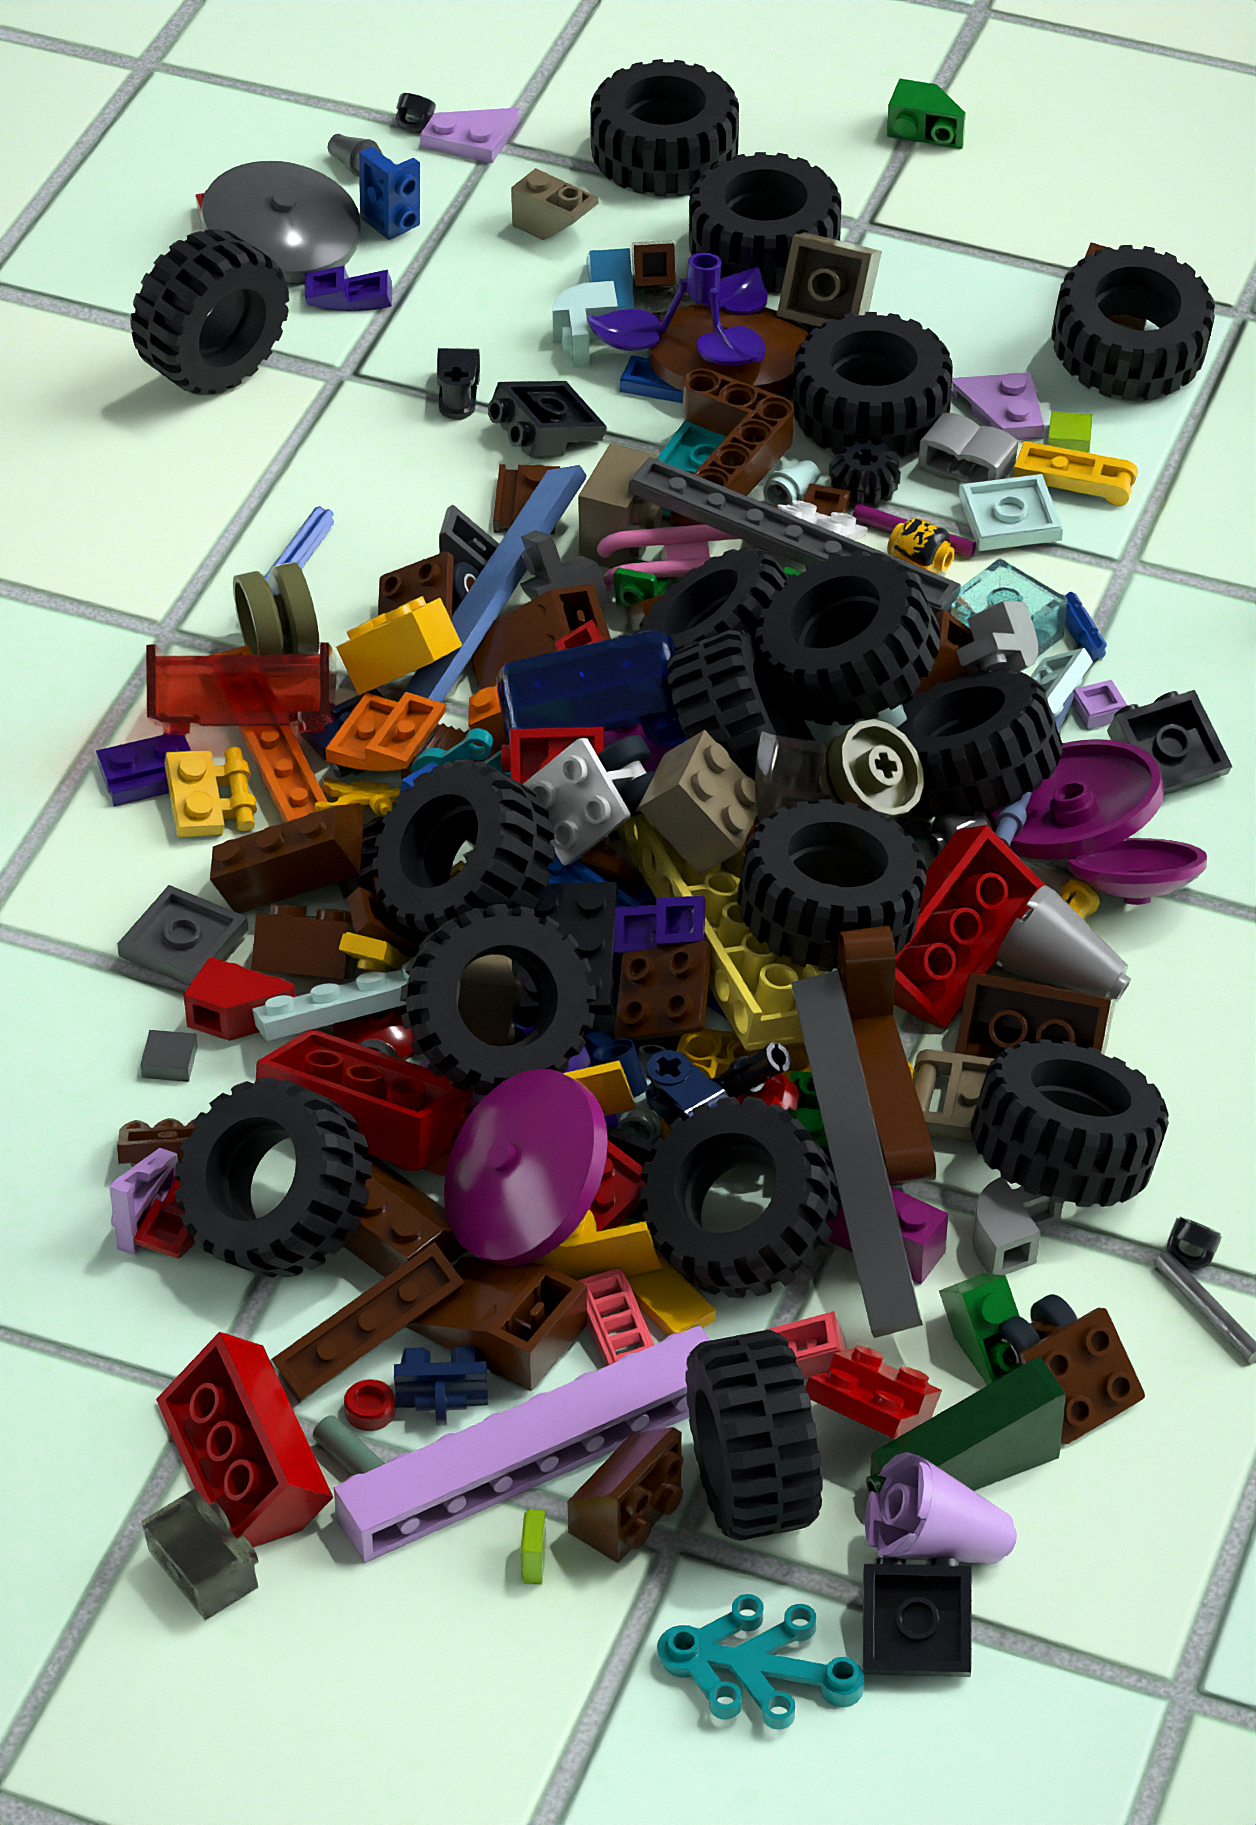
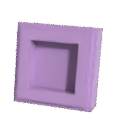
M1112 679L1079 687L1072 691L1074 698L1071 704L1087 729L1111 724L1114 714L1128 705Z

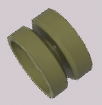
M297 562L272 566L268 582L259 571L234 575L232 582L233 597L240 631L245 646L249 645L260 669L280 664L284 648L296 660L318 655L320 642L316 613L307 581Z
M876 719L857 722L844 730L839 736H834L822 743L809 754L804 767V789L810 804H816L819 799L832 800L833 804L844 805L845 801L858 804L859 809L865 811L873 809L882 813L886 821L895 820L911 810L919 802L924 788L923 767L914 746L905 734L890 723Z

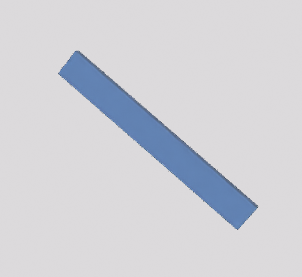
M580 465L547 470L452 616L451 622L462 646L437 661L417 669L397 702H399L405 692H409L442 703L527 571L522 558V552L525 551L521 536L535 530L548 535L551 534L586 480L587 475Z

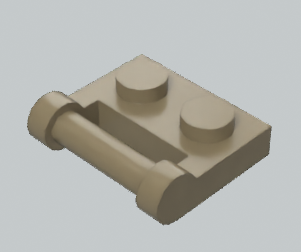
M931 1049L922 1050L917 1054L914 1070L917 1074L915 1088L930 1136L973 1142L970 1131L971 1120L990 1062L994 1059ZM941 1075L950 1076L942 1113L929 1111L936 1078Z

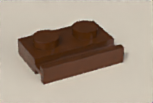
M499 464L493 516L494 533H500V528H510L547 470L557 469L560 466L518 465V470L506 469V464ZM556 526L551 532L552 535H555Z

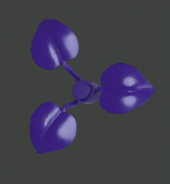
M697 253L688 259L687 278L679 279V288L662 322H659V319L654 314L645 310L628 309L610 312L601 316L588 315V324L600 340L614 348L625 351L646 350L658 345V333H663L667 330L685 292H688L692 301L711 307L713 329L715 332L699 337L697 351L700 356L718 365H744L752 361L759 362L765 358L766 348L764 341L756 332L744 326H734L724 330L720 323L719 310L723 309L725 312L734 315L753 314L766 307L768 295L758 266L720 279L721 259L710 253Z

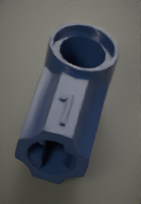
M597 1026L584 1032L582 1037L586 1041L584 1047L594 1066L620 1061L633 1097L640 1096L646 1091L648 1084L633 1040L626 1038L616 1039L612 1032L601 1031Z

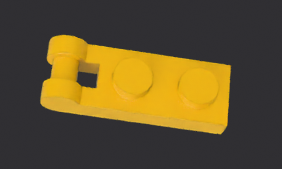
M1024 441L1014 466L1013 478L1042 474L1048 487L1105 497L1110 504L1123 506L1129 501L1132 492L1131 486L1136 481L1138 468L1133 462L1124 459Z

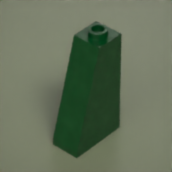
M1041 1357L1030 1360L872 1452L870 1476L866 1478L869 1495L871 1491L880 1493L886 1480L885 1477L879 1476L883 1467L895 1455L905 1452L923 1457L973 1491L1058 1459L1060 1455L1065 1392Z

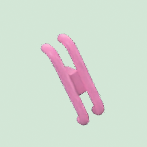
M706 524L628 530L604 537L597 546V552L601 557L607 558L613 552L620 549L664 545L660 561L624 564L608 570L602 578L606 589L611 591L614 590L613 574L618 567L653 574L657 579L685 577V574L690 570L699 568L704 565L706 560L712 558L709 554V541L740 538Z

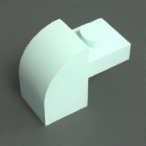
M614 281L574 285L562 291L553 302V343L562 342L563 351H571L573 368L590 366L589 340H600L588 324V315L601 316L618 311Z

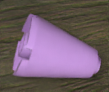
M908 1452L895 1455L879 1473V1476L885 1477L886 1480L880 1493L870 1492L864 1525L868 1545L877 1548L878 1552L876 1553L880 1556L891 1559L927 1561L933 1558H953L965 1563L996 1564L1005 1556H1008L1014 1549L1017 1532L1011 1515L923 1457Z

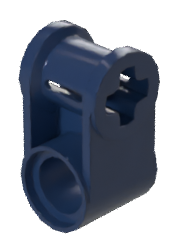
M663 1050L653 1054L648 1060L646 1071L651 1083L646 1089V1103L651 1110L659 1114L669 1124L678 1117L685 1121L693 1116L692 1108L705 1102L710 1108L717 1107L718 1099L728 1097L720 1085L711 1081L680 1052Z

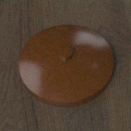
M697 303L676 310L667 330L663 333H658V345L647 350V357L653 371L663 381L683 391V378L688 372L696 369H707L778 395L793 388L795 353L808 333L795 320L776 316V310L767 307L759 312L748 315L729 314L721 309L719 310L720 323L724 330L734 326H744L753 330L764 341L766 352L765 358L759 362L752 361L749 364L733 366L718 365L705 360L697 351L699 337L715 332L713 329L711 307ZM665 315L659 319V322L663 321Z

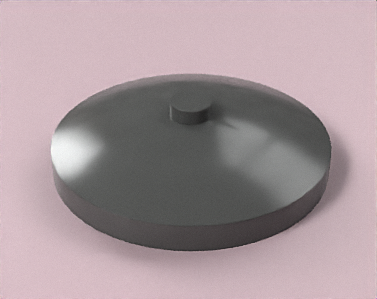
M256 161L233 167L219 175L210 184L202 202L200 218L202 232L208 229H221L222 231L228 230L237 234L274 260L277 266L282 269L286 283H304L306 273L345 266L357 249L361 220L358 208L351 196L330 177L300 164L284 161Z

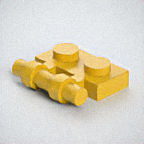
M230 747L224 751V765L213 764L211 750L166 752L164 765L177 837L222 835L224 820L236 819L238 830L244 832L250 831L255 827L256 801L253 794L249 793L247 783L251 778L248 762L243 760L240 748ZM218 786H230L232 797L220 799Z

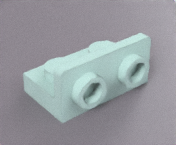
M1085 648L1043 658L1030 676L1044 688L1053 717H1056L1063 710V703L1070 693L1081 685L1083 675L1093 663Z

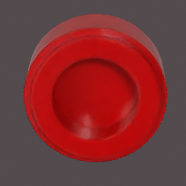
M374 1379L362 1380L353 1384L344 1396V1411L347 1421L353 1427L363 1431H375L387 1426L393 1420L396 1413L395 1394L391 1387L382 1381Z

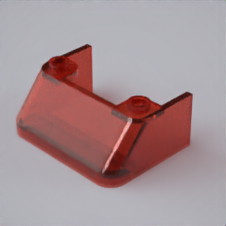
M320 642V654L165 656L156 644L146 645L147 718L155 726L163 727V734L187 735L190 734V727L298 726L299 733H324L325 725L334 724L337 656L329 642Z

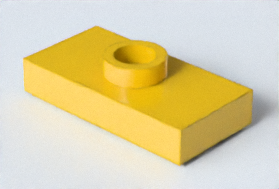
M350 932L343 933L339 950L357 960V968L360 970L383 973L387 970L392 972L402 969V965L410 961L409 956L400 953L397 948L388 942Z

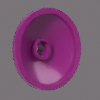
M1127 838L1106 849L1083 856L1067 858V867L1077 879L1099 892L1123 897V902L1127 904L1142 905L1150 903L1151 897L1173 893L1197 879L1207 868V853L1197 846L1179 841L1155 838Z

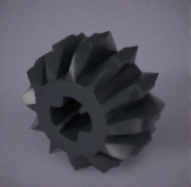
M852 440L850 447L839 446L837 454L832 456L831 463L829 464L831 487L851 491V502L854 501L861 505L870 503L877 507L880 500L891 501L894 491L898 490V484L901 481L897 453L888 451L886 444L873 445L871 440L865 444Z

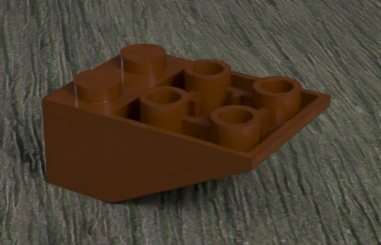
M594 584L549 590L495 620L470 658L479 691L486 687H494L508 680L565 668L555 642L591 619L612 648V640Z
M462 1256L453 1268L465 1282L464 1285L406 1328L449 1350H453L457 1346H476L480 1360L486 1361L488 1370L532 1392L586 1327L587 1286L544 1264L528 1263L519 1266H501L490 1263L482 1258Z

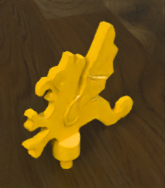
M324 777L323 792L329 793L330 797H339V799L334 803L316 802L315 809L321 811L336 805L360 803L361 805H370L376 815L383 817L388 810L392 811V802L398 803L396 798L400 794L401 787L388 790L389 784L360 779L358 782L353 781L348 784Z

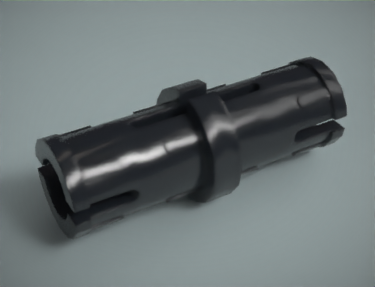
M771 1042L750 1057L740 1056L731 1062L729 1069L714 1078H710V1080L720 1085L728 1097L734 1096L738 1098L743 1094L753 1095L763 1088L767 1080L787 1071L791 1065V1059L783 1045Z

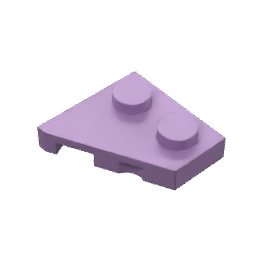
M514 107L434 113L420 134V145L422 148L493 163L520 122V109Z
M1031 372L952 378V395L956 399L963 396L971 403V413L981 422L988 424L990 427L1001 429L1011 434L1017 440L1043 438L1044 423Z
M158 1148L114 1180L109 1186L113 1212L111 1224L115 1227L117 1249L136 1255L141 1246L136 1245L133 1239L155 1199L163 1201L175 1181L176 1163H178L177 1153Z

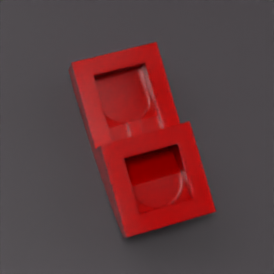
M175 1180L163 1201L155 1199L133 1240L136 1245L180 1259L195 1244L194 1235L188 1233L182 1223L181 1215L186 1211L177 1208L175 1190L180 1189V1181Z

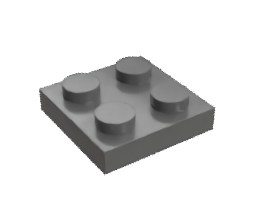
M168 885L117 943L119 957L190 986L209 957L223 960L248 931L247 917Z

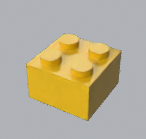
M423 596L399 606L397 609L386 614L383 613L346 631L349 640L336 646L359 696L437 661L461 647L462 643L441 598L426 603Z

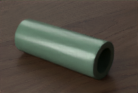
M327 1416L316 1425L312 1435L313 1439L352 1476L364 1474L386 1464L335 1416Z

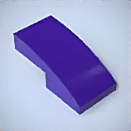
M344 265L306 273L305 301L309 306L340 311H365L392 307V280L388 269L349 278Z
M703 895L657 898L656 905L615 907L614 954L618 959H621L626 952L705 940V897Z

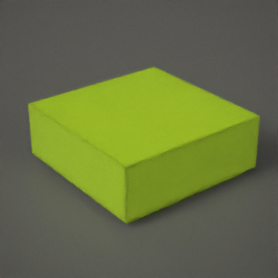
M1051 411L1048 445L1090 452L1093 414Z
M527 1509L523 1517L520 1550L521 1580H524V1584H542L546 1549L545 1510Z

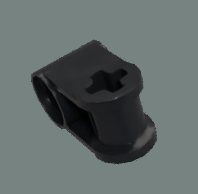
M438 348L437 383L440 385L439 412L451 419L469 417L476 409L477 385L480 382V348Z

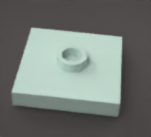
M1042 474L967 483L959 486V498L979 551L1062 541L1063 528Z

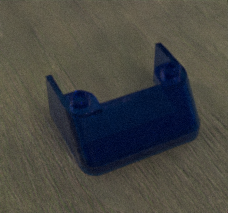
M647 630L505 664L497 674V694L507 744H510V729L604 727L605 732L636 724L642 725L646 738L653 744L673 746L687 741L678 719V712L671 696L672 690L668 683L669 673L667 671V664L672 655L677 651L673 639L662 631Z

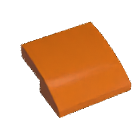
M366 692L326 747V762L369 771H391L407 768L445 714L446 704L409 692H405L399 702Z

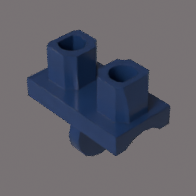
M457 1346L451 1350V1362L431 1363L430 1351L424 1347L405 1348L401 1363L394 1364L396 1408L415 1407L416 1412L436 1411L437 1426L447 1425V1411L467 1410V1406L488 1405L486 1361L480 1360L476 1346Z

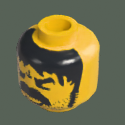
M911 518L904 524L899 523L894 528L887 546V553L936 574L939 571L945 572L948 570L955 552L954 548L950 547V535L945 528L920 518Z

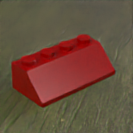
M988 825L957 829L927 869L925 874L927 879L914 935L911 941L904 946V949L896 955L894 1005L939 1029H945L964 1004L969 973L978 972L986 974L995 962L997 952L1011 926L1017 918L1021 919L1031 909L1026 904L1045 885Z
M315 1029L305 1031L259 1059L256 1064V1080L259 1078H274L279 1081L287 1080L340 1104L342 1110L350 1113L358 1123L359 1130L357 1132L365 1136L369 1147V1153L365 1154V1156H375L390 1161L396 1167L407 1171H418L444 1154L473 1094L471 1089L462 1091L449 1085V1078L444 1075L437 1077L428 1068Z
M218 1332L156 1398L223 1553L233 1555L301 1532L334 1498L263 1345Z

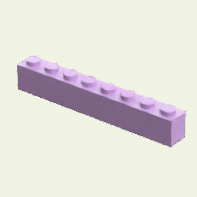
M700 1325L683 1333L672 1334L656 1345L638 1353H629L613 1364L595 1372L584 1373L574 1381L552 1391L536 1394L527 1402L502 1413H493L482 1422L457 1433H448L430 1445L411 1453L398 1455L389 1463L364 1474L353 1475L343 1483L333 1487L336 1519L363 1562L366 1563L615 1451L633 1433L667 1428L690 1417L686 1400L687 1384L685 1382V1372L688 1370L686 1365L687 1357L700 1342L710 1341Z

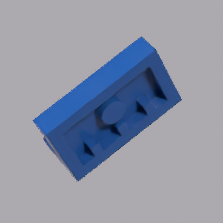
M373 147L360 151V218L388 240L419 226L420 162L415 158H411L396 165Z

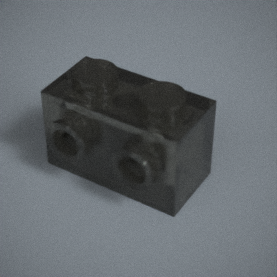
M195 1488L141 1521L149 1552L205 1621L259 1588L254 1565L259 1563L254 1548L244 1536L236 1538L229 1530V1521L221 1507L214 1501L208 1504Z

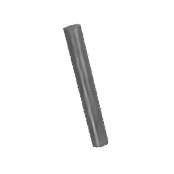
M1169 1251L1159 1254L1155 1259V1266L1249 1364L1256 1363V1341Z

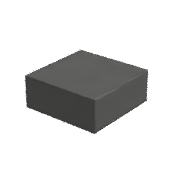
M149 1030L140 1064L142 1078L189 1082L198 1048L197 1034Z

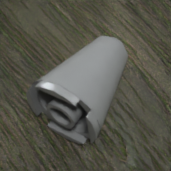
M1046 885L1042 886L1026 904L1031 909L1021 919L1017 918L1011 926L997 952L995 959L998 961L995 964L1003 970L1051 987L1115 998L1117 1002L1126 991L1132 979L1125 975L1129 965L1055 890Z

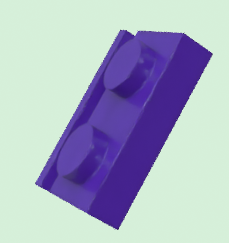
M183 730L96 750L97 763L108 793L111 795L113 806L169 793L164 765L166 752L191 751Z

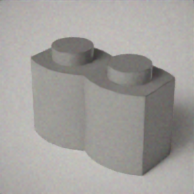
M942 413L920 441L918 464L934 475L944 478H957L963 484L1004 479L1016 463L1018 440L1001 429L980 427L965 416L955 413Z

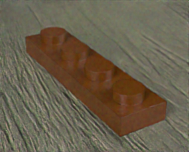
M434 1242L274 1356L270 1361L274 1370L300 1404L456 1292L465 1282Z

